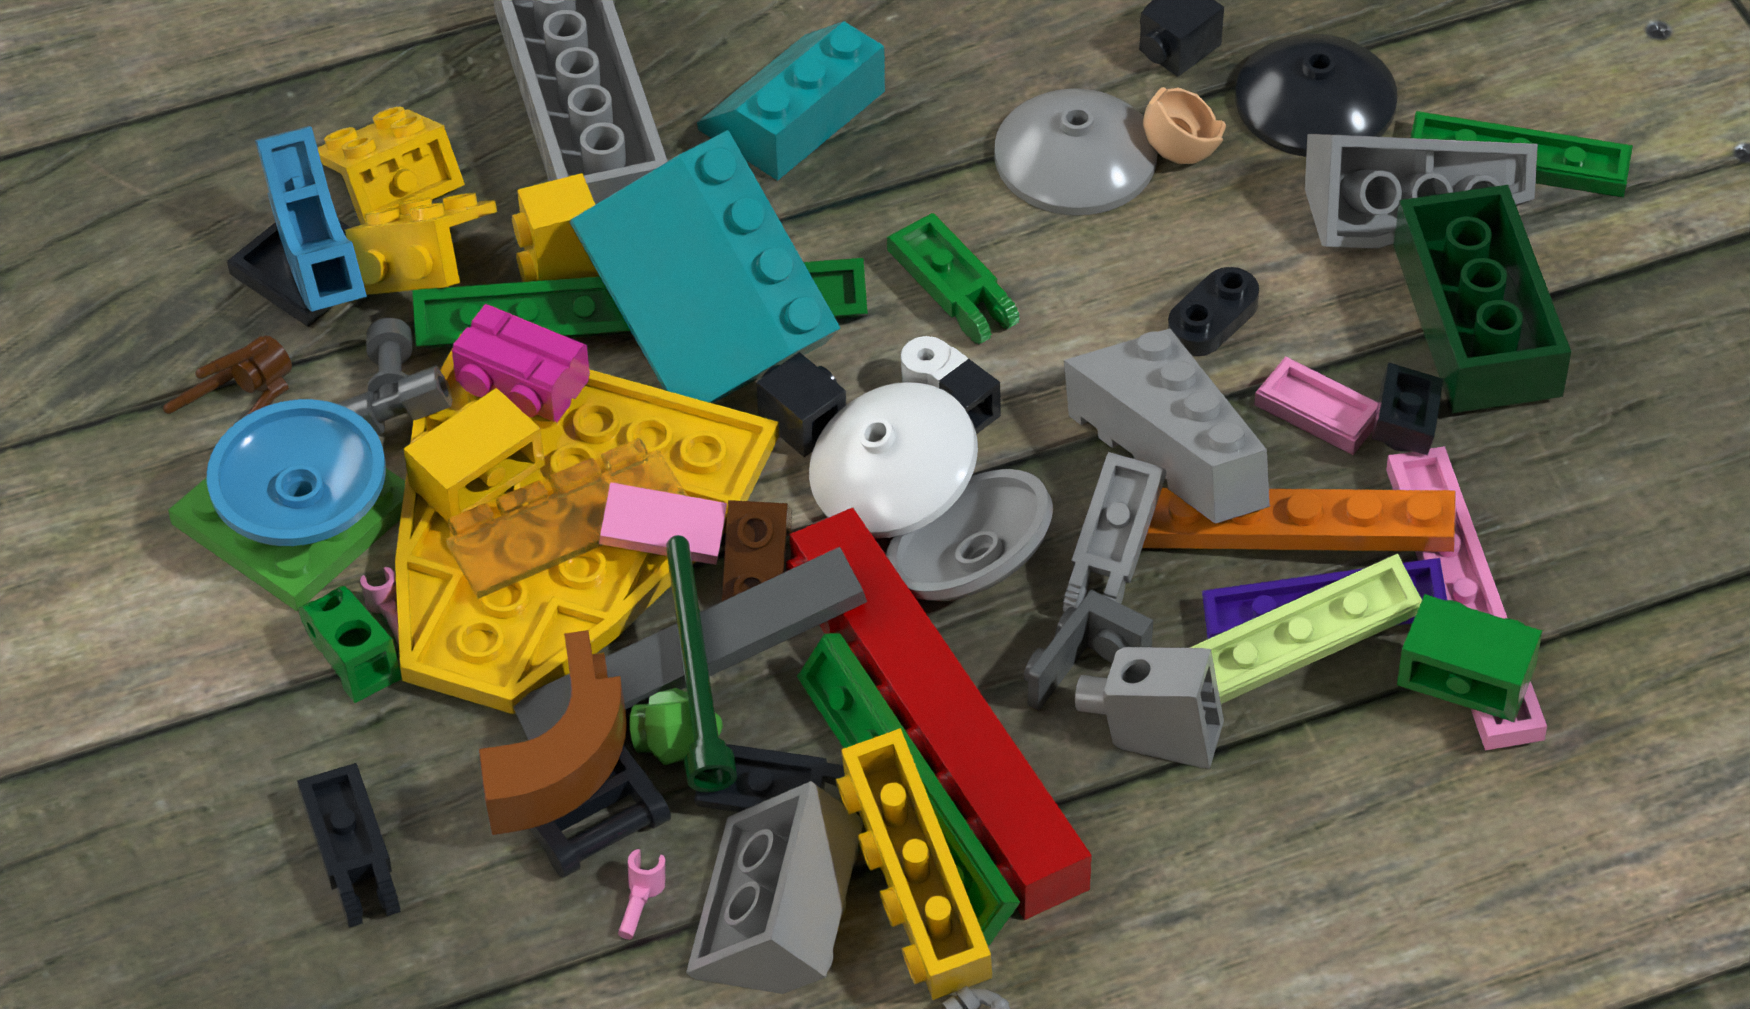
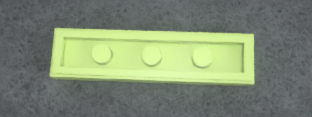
M1396 554L1190 648L1211 649L1220 702L1222 704L1416 616L1422 599L1399 555Z

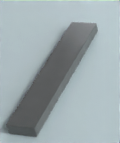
M841 548L833 549L700 612L709 676L866 603L864 591ZM677 623L605 657L608 678L621 676L626 716L631 714L634 705L648 704L649 697L658 692L673 688L680 690L686 688ZM570 674L530 692L514 706V710L528 740L547 732L564 715L571 699Z

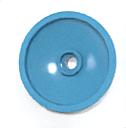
M289 400L258 409L236 422L227 430L216 444L210 456L207 467V487L215 511L223 522L238 534L256 542L269 545H306L338 535L353 526L367 514L382 491L386 475V461L377 433L364 418L354 411L322 400Z

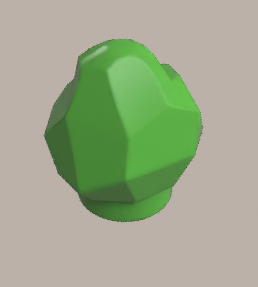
M678 688L661 691L650 696L648 704H638L632 707L630 733L634 749L637 753L652 752L655 758L663 765L673 764L685 759L690 745L694 742L687 692ZM715 713L719 736L723 728V722L721 717Z

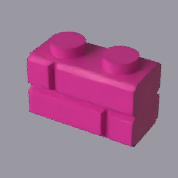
M487 304L482 307L472 320L471 327H467L453 344L452 357L455 378L467 392L483 397L497 388L528 417L539 415L557 423L569 408L571 399H575L588 383L590 376L587 345Z

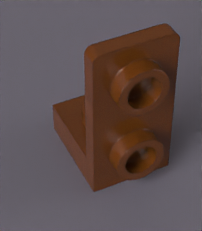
M728 500L722 602L784 573L786 534H791L793 512L788 503Z

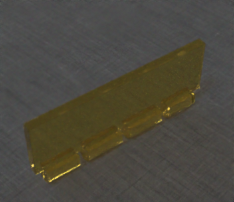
M637 438L601 454L607 472L601 474V470L595 460L590 458L550 475L549 482L554 492L550 496H548V492L542 482L538 480L495 499L501 516L496 519L487 503L448 518V526L453 537L446 539L447 547L478 599L602 546V544H599L610 482L688 496L659 449L648 454V449L643 441Z

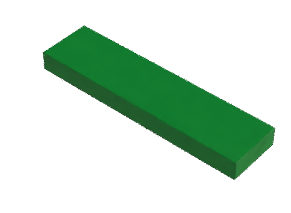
M1420 111L1415 113L1410 137L1415 139L1538 144L1536 184L1623 198L1633 145Z

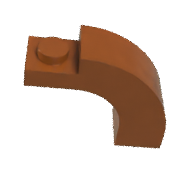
M589 630L564 634L572 692L568 708L562 718L551 729L534 739L515 744L479 749L485 801L492 835L534 828L563 817L587 801L604 784L618 762L626 734V711L621 676L608 678L604 652L592 654Z

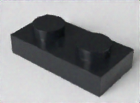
M1388 362L1381 383L1371 439L1384 442L1388 447L1397 451H1414L1428 455L1435 437L1443 378Z

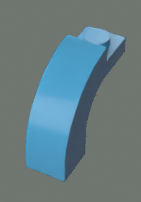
M307 126L255 140L269 193H267L280 239L294 280L307 308L310 311H316L367 297L353 243L346 238L332 203L312 127Z

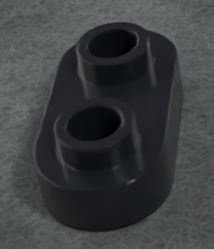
M1224 267L1211 272L1172 308L1168 317V329L1172 330L1192 356H1205L1213 353L1257 311L1259 299L1258 281L1248 271L1236 267Z

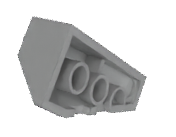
M1308 134L1305 192L1321 245L1325 247L1381 248L1393 244L1399 200L1509 185L1516 205L1535 199L1538 144Z

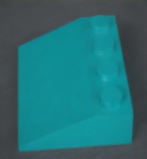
M729 130L681 153L570 220V224L661 386L666 391L714 403L762 378L768 369L775 365L783 364L798 352L805 355L821 347L840 330L838 322Z

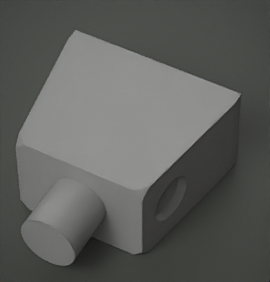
M1123 647L1115 653L1108 678L1081 675L1076 686V710L1107 715L1112 743L1119 749L1210 769L1224 723L1211 649Z

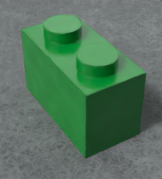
M1424 594L1402 647L1397 685L1515 722L1536 668L1542 630L1526 626L1515 619H1504L1468 608L1457 601L1442 600Z

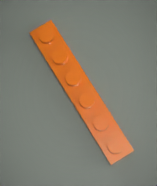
M1162 488L1142 547L1454 552L1456 490L1269 489L1270 507L1215 524L1168 488Z

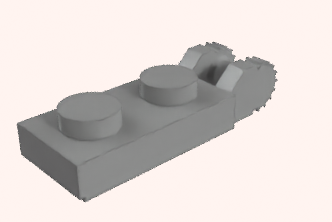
M1108 452L1071 560L1074 568L1064 596L1063 611H1066L1071 606L1077 608L1086 597L1091 572L1109 577L1103 596L1120 604L1122 603L1126 582L1131 583L1167 474L1164 467Z

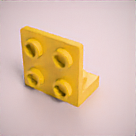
M393 107L379 112L373 117V124L359 130H355L353 127L337 130L324 138L326 144L317 147L321 163L342 174L360 224L367 223L366 213L388 208L399 209V203L427 197L435 199L465 185L444 125L411 110H404L403 107Z

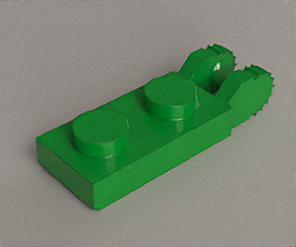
M934 213L887 237V251L951 318L956 317L961 330L975 344H982L989 340L992 335L989 323L975 306L984 301L992 318L996 322L998 321L1003 328L1009 329L1020 323V313L1015 306V302L997 284L996 276Z

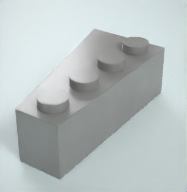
M1171 329L1148 332L1139 338L1064 360L1069 417L1080 425L1087 422L1091 423L1098 429V438L1110 447L1114 448L1121 445L1133 454L1135 460L1164 467L1167 473L1165 478L1167 479L1168 489L1216 524L1270 507L1267 449Z

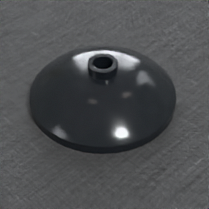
M1327 34L1294 35L1279 39L1262 47L1241 68L1235 92L1238 113L1244 124L1256 137L1280 151L1306 157L1308 134L1381 137L1394 119L1398 99L1394 77L1381 59L1355 42Z

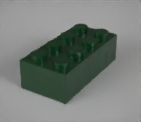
M1509 185L1399 200L1393 246L1440 378H1443L1442 386L1451 412L1457 413L1563 397L1572 352Z

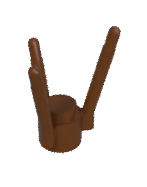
M259 336L247 346L198 368L195 375L199 379H204L212 374L215 375L167 402L163 406V411L166 414H171L232 379H235L237 384L248 393H253L256 390L264 392L247 415L271 405L274 399L289 389L288 384L283 379L292 369L288 353L271 336Z

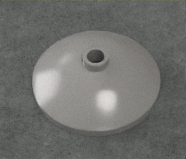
M1073 88L1055 90L1035 96L1011 111L997 132L994 156L1001 179L1020 199L1037 208L1057 214L1091 215L1118 208L1138 196L1146 188L1154 175L1158 152L1148 143L1143 126L1144 116L1133 106L1103 92Z
M1001 469L973 475L961 496L944 514L918 530L893 537L888 547L887 557L915 598L949 601L972 596L1001 583L1032 557L1042 543L1049 528L1053 514L1052 499L1041 480L1025 471Z

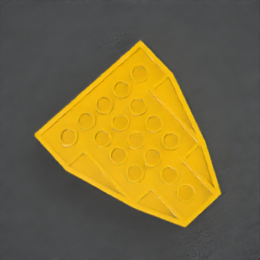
M452 350L440 369L451 389L452 406L418 420H413L410 444L421 433L431 431L457 414L469 402L482 398L470 394L456 381ZM589 369L588 383L575 399H571L569 408L557 423L539 415L529 417L540 427L545 465L454 526H451L409 486L408 474L406 473L395 556L402 681L515 714L514 706L527 694L570 673L565 633L589 630L592 654H596L622 634L671 586L667 556L599 544L610 482L727 503L722 530L723 536L727 528L728 500L748 501L779 438V422Z

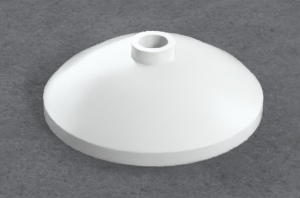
M904 382L885 385L866 392L843 407L828 422L820 434L813 449L809 467V480L813 496L827 518L853 507L874 538L896 537L918 530L944 514L958 500L967 487L975 469L978 453V441L974 425L959 401L946 391L935 386Z

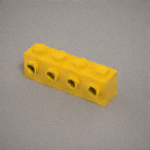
M901 728L841 749L845 776L836 779L837 787L848 815L859 811L867 832L859 834L858 840L870 871L881 867L889 887L879 891L891 926L895 927L903 924L911 945L903 947L902 953L914 984L925 981L932 1000L957 992L966 985L970 987L992 979L991 953Z

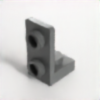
M1090 590L1077 608L1071 606L1064 612L1057 625L1055 638L1046 650L1038 648L1031 656L1024 672V680L1028 681L1027 705L1039 711L1087 647L1095 650L1102 658L1112 663L1115 653L1123 647H1152L1154 620Z

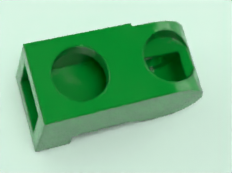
M342 585L325 596L299 607V615L308 636L341 678L344 691L354 703L402 679L392 638L346 586Z

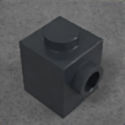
M1152 0L1141 12L1139 51L1144 53L1153 63L1160 64L1179 77L1221 46L1224 6L1215 0Z
M800 352L783 364L775 365L768 369L762 378L756 382L758 416L778 421L779 437L803 457L813 452L815 444L828 422L846 406V390L837 383L833 374L823 366L817 367Z

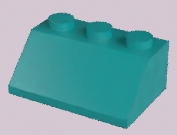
M845 21L805 34L697 122L698 130L710 138L729 130L745 160L778 181L885 92L884 45Z

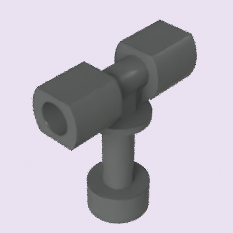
M382 318L373 322L366 333L367 355L374 363L378 364L379 372L369 380L368 392L337 404L354 411L364 418L377 435L384 432V421L408 412L413 420H418L451 407V389L437 365L409 376L402 372L401 364L405 363L412 354V332L410 327L402 320L396 318Z

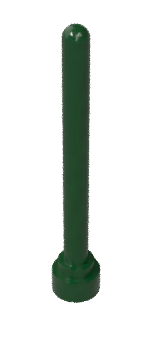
M674 535L666 543V552L694 742L690 745L689 752L684 759L687 782L696 791L715 792L731 786L736 781V765L732 749L727 747L725 741L718 736L690 544L684 536Z

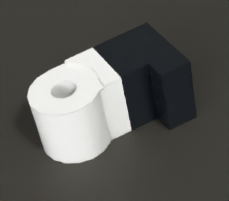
M930 336L917 337L903 347L901 352L902 383L928 384L952 395L966 410L974 425L976 435L1001 416L1000 381L957 349L936 337Z

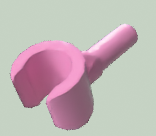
M384 567L387 582L384 585L371 586L367 583L364 575L361 576L360 582L367 609L370 612L383 615L399 645L396 576L391 568Z
M640 849L634 850L629 855L628 886L631 892L629 903L618 931L620 937L628 940L633 939L643 907L647 903L648 898L657 896L664 890V855H660L658 865L650 870L640 869Z

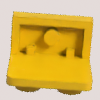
M465 193L443 198V203L432 204L431 197L419 198L399 203V209L388 208L366 213L367 223L345 230L347 239L352 241L366 295L444 288L460 283L450 227L497 212L495 200L477 202L476 193Z

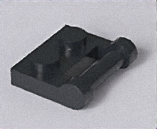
M623 745L618 762L610 776L587 801L563 817L547 824L530 828L529 830L545 850L557 874L565 878L580 869L581 861L647 825L653 829L671 820V814L660 792ZM628 795L636 802V804L570 840H567L561 832Z

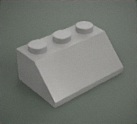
M812 781L727 817L686 974L696 980L780 994L826 978L833 962V947L840 918L846 908L845 897L852 868L859 854L858 835L861 834L863 827L862 818L856 813L848 815L845 806Z

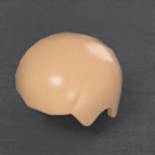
M1161 87L1147 105L1143 118V126L1148 143L1163 158L1177 164H1195L1209 157L1223 142L1222 136L1226 128L1225 122L1216 120L1212 109L1198 94L1179 87L1171 89Z

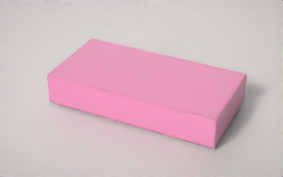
M1285 356L1256 391L1254 405L1354 455L1373 431L1378 402Z
M610 482L599 544L667 556V541L674 535H681L689 541L692 561L716 565L727 503Z

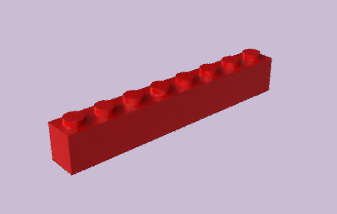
M853 507L791 533V559L786 561L787 571L833 549L841 548L864 591L867 602L819 626L825 634L840 633L1020 901L1017 910L1023 919L1027 920L1089 891L1091 853Z

